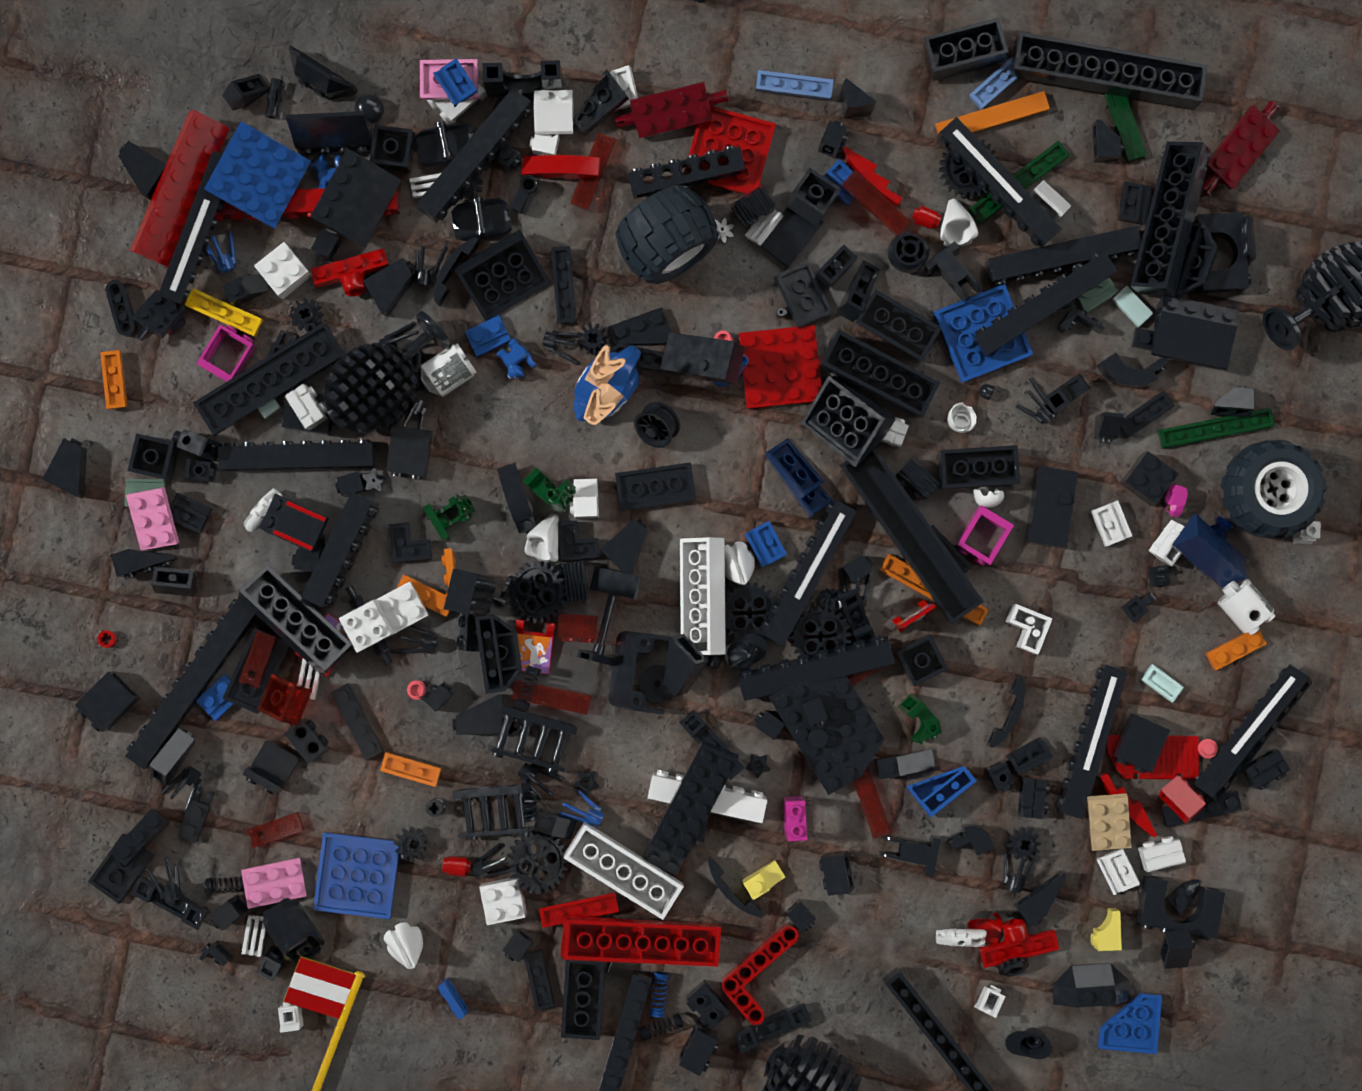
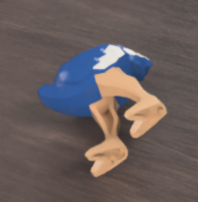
M605 345L597 357L584 369L578 379L574 392V412L578 421H586L596 425L604 418L613 416L626 404L639 385V374L636 366L641 351L637 347L631 345L620 352H610V347Z

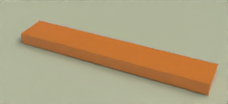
M1045 91L962 115L958 119L972 133H976L1049 111L1050 107ZM954 118L936 123L937 134Z
M888 554L879 571L933 600L910 566ZM979 605L964 615L963 618L981 626L989 609Z

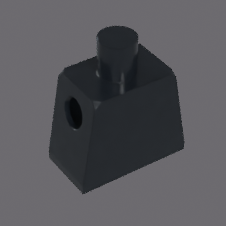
M185 429L182 432L175 431L172 436V440L177 442L178 448L215 462L218 458V446H223L219 442Z

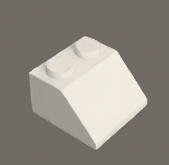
M534 90L535 134H573V90Z
M1044 180L1030 193L1055 222L1071 207Z

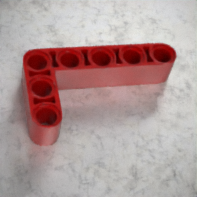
M793 924L783 925L722 978L723 991L753 1025L761 1024L764 1021L765 1015L762 1006L745 985L798 940L799 934ZM786 930H793L795 932L794 936L786 938L784 936ZM773 942L780 944L779 949L776 951L769 948ZM763 955L765 956V961L757 963L755 962V957ZM744 967L751 970L747 976L740 974V970ZM728 980H733L736 985L733 988H727L725 983ZM741 995H746L748 1001L740 1003L738 998ZM758 1010L761 1014L758 1018H752L750 1016L751 1012Z

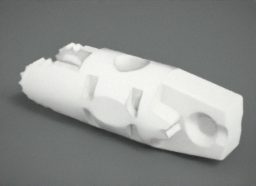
M275 488L262 497L250 511V515L244 522V527L247 531L252 532L256 530L262 523L275 493L283 496Z
M951 928L936 930V943L960 947H984V938L987 932L983 929Z

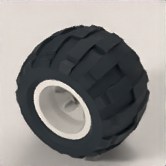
M683 185L665 188L645 199L621 220L615 233L622 258L628 267L648 284H661L687 271L713 249L719 237L715 218L707 204L693 190L690 191L687 186Z
M1265 440L1251 444L1242 449L1236 457H1233L1227 466L1226 475L1222 477L1221 488L1224 491V498L1221 499L1224 508L1228 509L1231 520L1237 526L1242 527L1253 536L1268 539L1293 536L1314 522L1315 515L1321 512L1325 503L1323 495L1327 491L1326 481H1323L1321 474L1323 469L1319 462L1310 457V452L1301 446L1293 445L1289 441ZM1272 472H1274L1276 476L1274 480L1270 478V474ZM1283 480L1286 481V488L1281 486ZM1272 487L1273 490L1268 493L1267 490ZM1281 494L1285 496L1284 502H1281L1279 499ZM1267 500L1272 502V506L1267 504Z

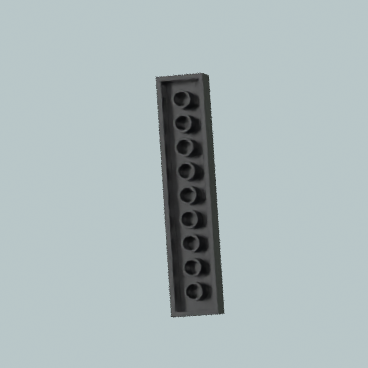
M1019 32L1014 42L1009 77L1196 109L1203 101L1208 65Z

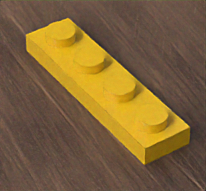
M192 288L185 303L186 307L254 337L257 336L263 323V319Z

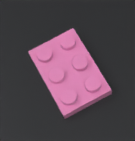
M457 59L478 90V60ZM420 60L421 100H450L433 73L439 71L440 68L453 60ZM479 92L469 99H479Z
M165 487L126 495L140 550L179 543Z
M300 857L241 869L248 909L277 903L284 898H290L291 900L307 896Z

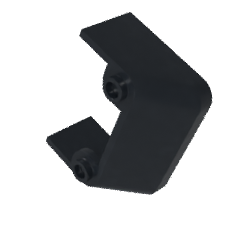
M622 631L618 634L614 653L616 663L612 667L608 696L611 705L633 711L664 715L665 709L646 707L645 695L639 691H632L637 652H650L654 647L655 639L669 641L670 636L633 631Z

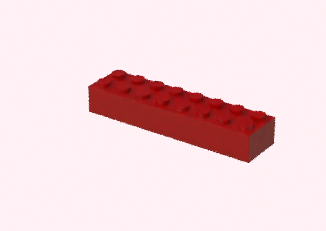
M196 110L188 112L129 250L130 252L165 268L169 267L213 150L220 152L230 127Z
M564 916L561 957L563 960L718 967L721 927L714 923Z

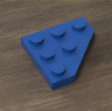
M1139 993L1099 1027L1097 1047L1107 1050L1157 1054L1162 995Z

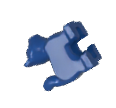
M322 155L311 164V168L317 173L318 189L326 188L336 168L327 169V161ZM339 155L335 157L336 168L341 160Z
M513 338L508 343V347L512 350L507 353L502 348L496 355L503 360L508 368L507 376L510 379H520L521 377L524 378L525 375L523 369L518 366L519 363L526 360L529 366L533 368L537 366V363L533 361L531 354Z

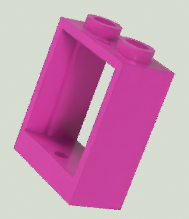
M228 324L226 327L219 325L196 364L227 382L242 373L257 346L252 343L254 340L245 334L242 337L237 335L236 332L238 330ZM226 334L248 346L231 375L209 363Z
M982 505L978 506L955 546L958 547V551L961 554L973 556L975 558L974 561L979 565H991L1014 525ZM980 517L1003 530L988 557L965 544L966 539Z
M802 796L783 797L784 830L787 841L807 840L804 798Z

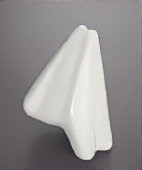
M951 199L947 204L940 238L944 241L945 247L954 241L961 247L970 245L973 239L978 236L977 226L972 216L957 199Z
M550 514L527 534L525 553L544 562L558 561L559 516L557 514Z
M735 542L733 547L725 545V577L733 582L745 585L754 572V554L747 549V545L744 542Z
M406 922L395 925L394 931L388 930L386 932L384 941L387 944L388 952L394 959L407 969H414L423 948L422 933L418 927H411Z

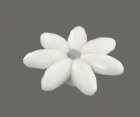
M726 218L722 220L721 224L715 220L717 224L716 230L719 233L718 239L721 237V240L725 243L726 236H734L729 231L734 225L729 224L726 226Z

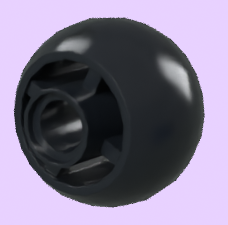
M901 232L891 240L888 246V259L891 265L903 273H912L920 270L929 257L928 243L917 232ZM897 246H902L900 249V256L897 255ZM911 246L914 249V253H906L905 247ZM902 259L913 260V263L904 262Z

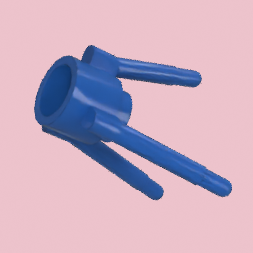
M229 231L231 257L228 254H222L215 236H212L218 257H215L209 246H207L206 251L215 263L217 270H220V273L234 270V264H237L232 231Z
M578 790V794L594 809L590 808L586 813L565 802L562 804L564 807L585 818L565 812H560L561 816L583 823L586 822L591 826L598 827L605 815L600 812L602 808L597 806L581 790Z

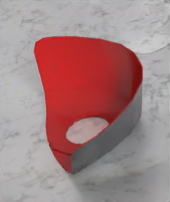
M986 910L976 912L968 922L969 928L985 930L987 932L984 938L985 942L990 945L998 943L1003 925L999 913ZM993 915L997 920H992L990 917Z

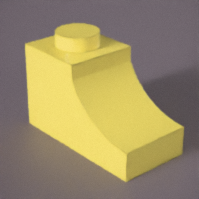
M774 860L742 881L754 900L784 879L785 875Z
M1108 908L1105 921L1098 928H1093V934L1090 937L1091 944L1098 951L1122 950L1120 911L1116 908Z

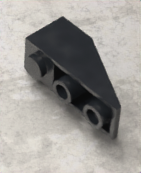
M126 549L110 555L117 577H124L125 580L136 577L135 573L141 571L143 574L154 571V567L159 565L161 567L170 566L173 564L172 561L177 560L176 556L134 549Z

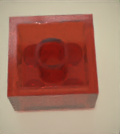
M559 614L557 637H562V641L573 642L575 638H581V642L594 643V639H598L599 616Z
M271 674L258 711L280 722L298 726L312 690L288 678Z

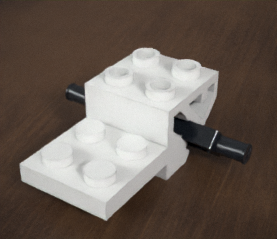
M410 581L366 604L362 596L357 595L353 585L347 587L345 590L351 598L349 603L353 611L340 617L339 620L356 652L372 646L377 656L381 655L385 665L393 661L387 652L389 647L384 639L429 616Z

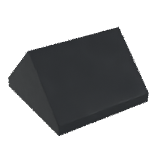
M846 78L840 92L844 118L871 115L877 101Z

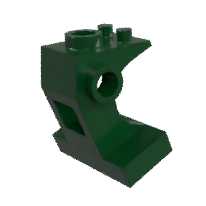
M537 468L523 481L556 511L565 512L567 506L571 503L572 495L576 493V487L568 479L556 488Z
M457 494L448 500L450 503L435 511L431 504L423 507L442 541L451 538L447 531L449 527L459 521L464 523L472 518L470 514L475 512L472 501L466 495L459 497ZM455 507L460 515L450 521L445 512Z
M912 693L897 706L911 719L914 717L920 719V728L911 737L915 743L922 745L924 740H933L937 738L938 734L942 733L939 720L922 700Z

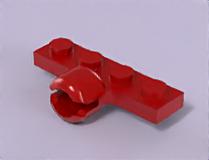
M382 248L311 268V273L316 288L341 282L343 291L347 296L357 297L366 291L365 275L380 271L389 266L386 251Z
M614 892L539 908L542 927L545 928L563 924L564 916L597 917L619 912Z
M1019 918L1010 919L1003 923L1004 941L979 947L984 968L1000 965L1002 962L1013 957L1028 958L1059 950L1054 929L1030 935L1027 933L1026 923Z

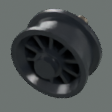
M659 402L647 404L634 421L635 431L641 440L655 448H664L669 445L672 438L680 431V421L674 412L675 407Z

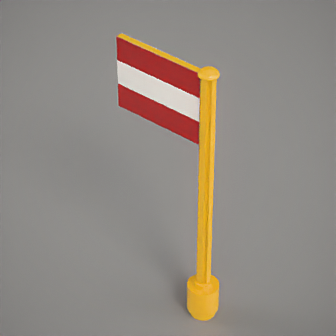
M300 956L283 1002L338 1019L311 1090L320 1091L365 974L361 971L352 973Z

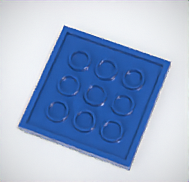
M241 121L204 190L275 229L311 161Z
M1005 284L968 298L966 303L960 301L933 312L938 326L942 327L940 330L961 383L1033 355L1025 332L985 358L972 339L976 336L975 331L983 326L985 328L990 327L992 320L1000 315L1002 318L1008 315L1007 311L1014 307Z
M323 832L313 910L391 919L399 854L395 853V850L399 847L393 844L396 840Z

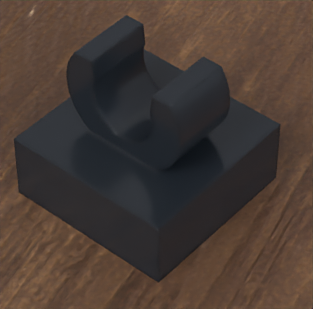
M1168 565L1147 568L1150 587L1171 584Z

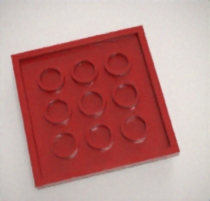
M712 106L713 120L697 124L688 156L698 154V156L706 155L705 153L710 150H717L719 152L723 151L725 147L732 145L740 147L745 173L703 184L746 195L760 185L776 123ZM726 159L718 161L720 166H727L729 163ZM702 163L699 168L707 171L710 166L707 163ZM685 167L683 175H689L691 169Z
M815 325L739 333L740 345L745 347L744 355L749 360L743 370L747 409L811 403L815 400L821 389L820 369L817 366L819 360Z

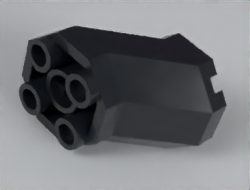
M284 898L271 909L264 911L262 923L282 952L285 960L291 964H296L295 960H299L300 956L311 959L320 953V945H324L325 942L299 902L290 900V898Z

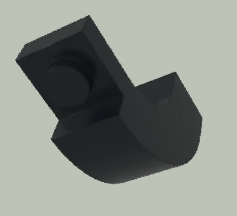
M1115 352L1096 365V367L1107 380L1115 385L1124 388H1139L1158 379L1156 375L1166 369L1164 365L1169 363V360L1161 357L1147 368L1135 370L1126 366Z
M516 463L497 468L502 489L519 534L532 530L537 524L528 503Z

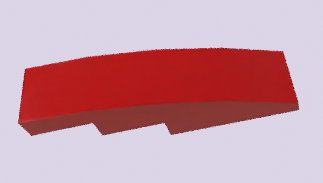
M844 146L841 155L852 171L876 195L897 208L902 197L887 189L890 181L874 172L877 165Z
M576 155L523 156L521 175L542 176L545 179L562 177L565 180L599 177L601 158Z
M1102 772L1097 775L1108 795L1126 794L1124 787H1115L1107 773ZM1128 797L1129 819L1148 835L1155 838L1157 834L1140 801L1135 799L1131 801Z

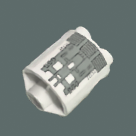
M452 344L449 349L443 350L421 365V380L429 392L444 397L477 373L468 359L464 361L466 355L458 344Z
M1249 579L1239 584L1232 581L1222 589L1225 594L1220 598L1218 604L1243 633L1248 632L1252 635L1260 629L1259 625L1264 621L1267 623L1275 617L1273 613L1274 608ZM1255 610V614L1249 617L1250 612Z

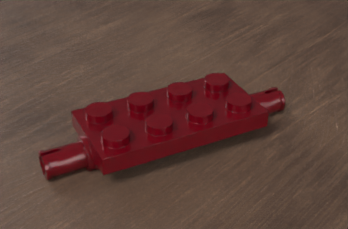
M703 81L631 99L632 111L630 114L615 117L617 127L620 129L635 125L639 138L711 121L713 120L712 105L729 102L728 96H725L727 95V90L709 93Z
M1270 100L1262 112L1255 105L1250 106L1211 154L1207 167L1209 169V177L1202 186V190H1204L1202 193L1209 196L1216 185L1220 183L1224 184L1229 190L1234 189L1277 136L1280 130L1270 121L1271 117L1280 108L1279 105H1276V102Z

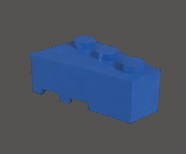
M965 766L911 784L906 786V788L931 818L973 785L976 779Z

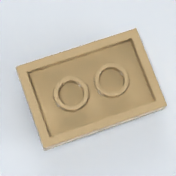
M1127 793L1087 797L1092 851L1131 848Z

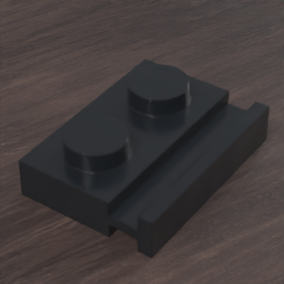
M1124 181L1117 220L1146 224L1152 186Z
M176 492V496L170 504L173 521L201 534L213 509Z

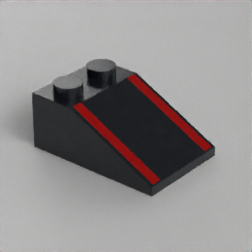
M275 493L259 529L314 553L329 517Z

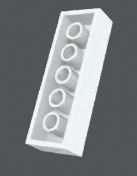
M724 538L680 539L681 634H685L703 655L725 654Z
M657 770V773L653 772L648 799L670 803L684 775L676 774V777L668 775L669 772ZM724 785L711 812L763 823L767 798L760 791L752 790L751 793L745 792L744 788L733 786L730 789Z
M586 822L583 823L564 854V859L662 920L684 887L683 883L650 864L638 854Z

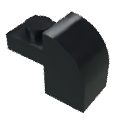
M1078 373L1046 395L1044 400L1055 414L1091 388L1083 376Z
M975 824L961 825L964 833H954L950 836L951 839L947 840L950 848L953 850L970 843L974 854L977 856L995 848L989 834Z

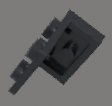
M268 740L264 742L252 765L247 767L242 775L247 777L246 780L251 784L256 785L258 783L263 786L265 792L272 795L273 793L277 794L282 791L299 758Z

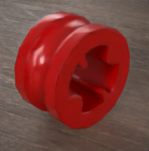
M104 630L99 633L97 641L100 646L111 648L116 644L117 636L112 631ZM106 634H108V636H111L112 638L111 640H109V644L107 645V642H103V638H106Z

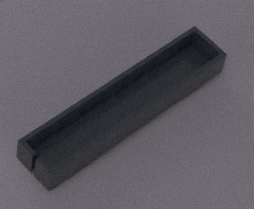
M875 448L858 467H854L848 461L840 465L844 475L950 624H953L984 602Z

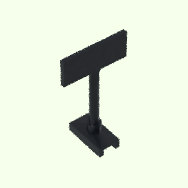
M595 567L590 589L605 592L609 595L597 643H594L593 651L578 649L577 657L615 666L616 659L604 654V642L617 595L637 599L641 576Z

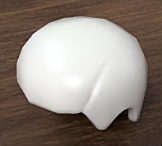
M961 402L955 404L949 411L947 421L954 431L967 433L976 425L977 416L972 407L966 406Z
M987 487L973 490L976 503L985 508L996 507L1004 499L1003 490L999 491L998 488L994 492L989 491Z

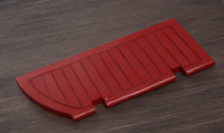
M1120 735L1108 736L1106 749L1112 764L1120 773L1122 779H1134V773H1139V779H1174L1178 773L1182 774V778L1185 780H1195L1199 775V736L1168 735L1153 772L1146 771L1145 774L1134 770L1135 766L1130 763L1125 766L1116 762L1117 758L1112 756Z

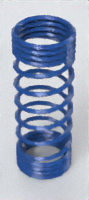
M654 972L653 978L668 982L669 974ZM653 981L655 984H663L666 987H652L653 989L665 991L664 993L652 992V994L663 995L666 998L664 994L667 993L665 990L668 987L665 984L667 982ZM651 997L653 1000H661L664 1003H650L651 1005L663 1007L662 1009L650 1008V1016L664 1017L665 1011L663 1009L665 1007L663 1004L666 1002L663 999L665 998Z

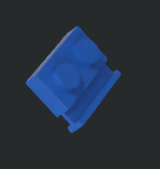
M457 58L433 73L454 107L478 93V90Z
M840 159L823 176L841 188L837 197L847 206L867 186Z
M499 315L465 331L477 357L511 341Z
M770 521L745 533L762 568L787 555Z
M226 674L196 700L214 721H217L234 705L222 699L231 680Z
M445 978L438 986L439 992L448 1002L452 1012L460 1020L466 1016L469 1009L449 978Z

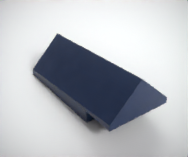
M788 438L765 453V458L809 519L821 511L828 502L832 501L830 496L821 487L825 481Z
M1194 513L1172 545L1199 571L1210 577L1221 588H1224L1232 581L1238 582L1247 578L1245 557Z

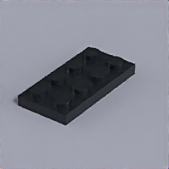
M691 462L615 473L620 511L696 501Z
M254 628L222 699L259 714L290 646L284 640Z

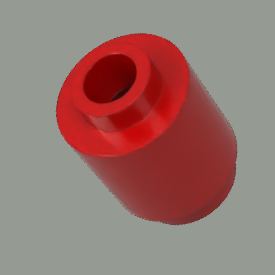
M921 205L920 208H915L912 219H915V224L931 230L932 228L937 229L942 215L938 214V211Z
M444 857L442 873L466 877V874L470 873L471 862L468 861V857Z

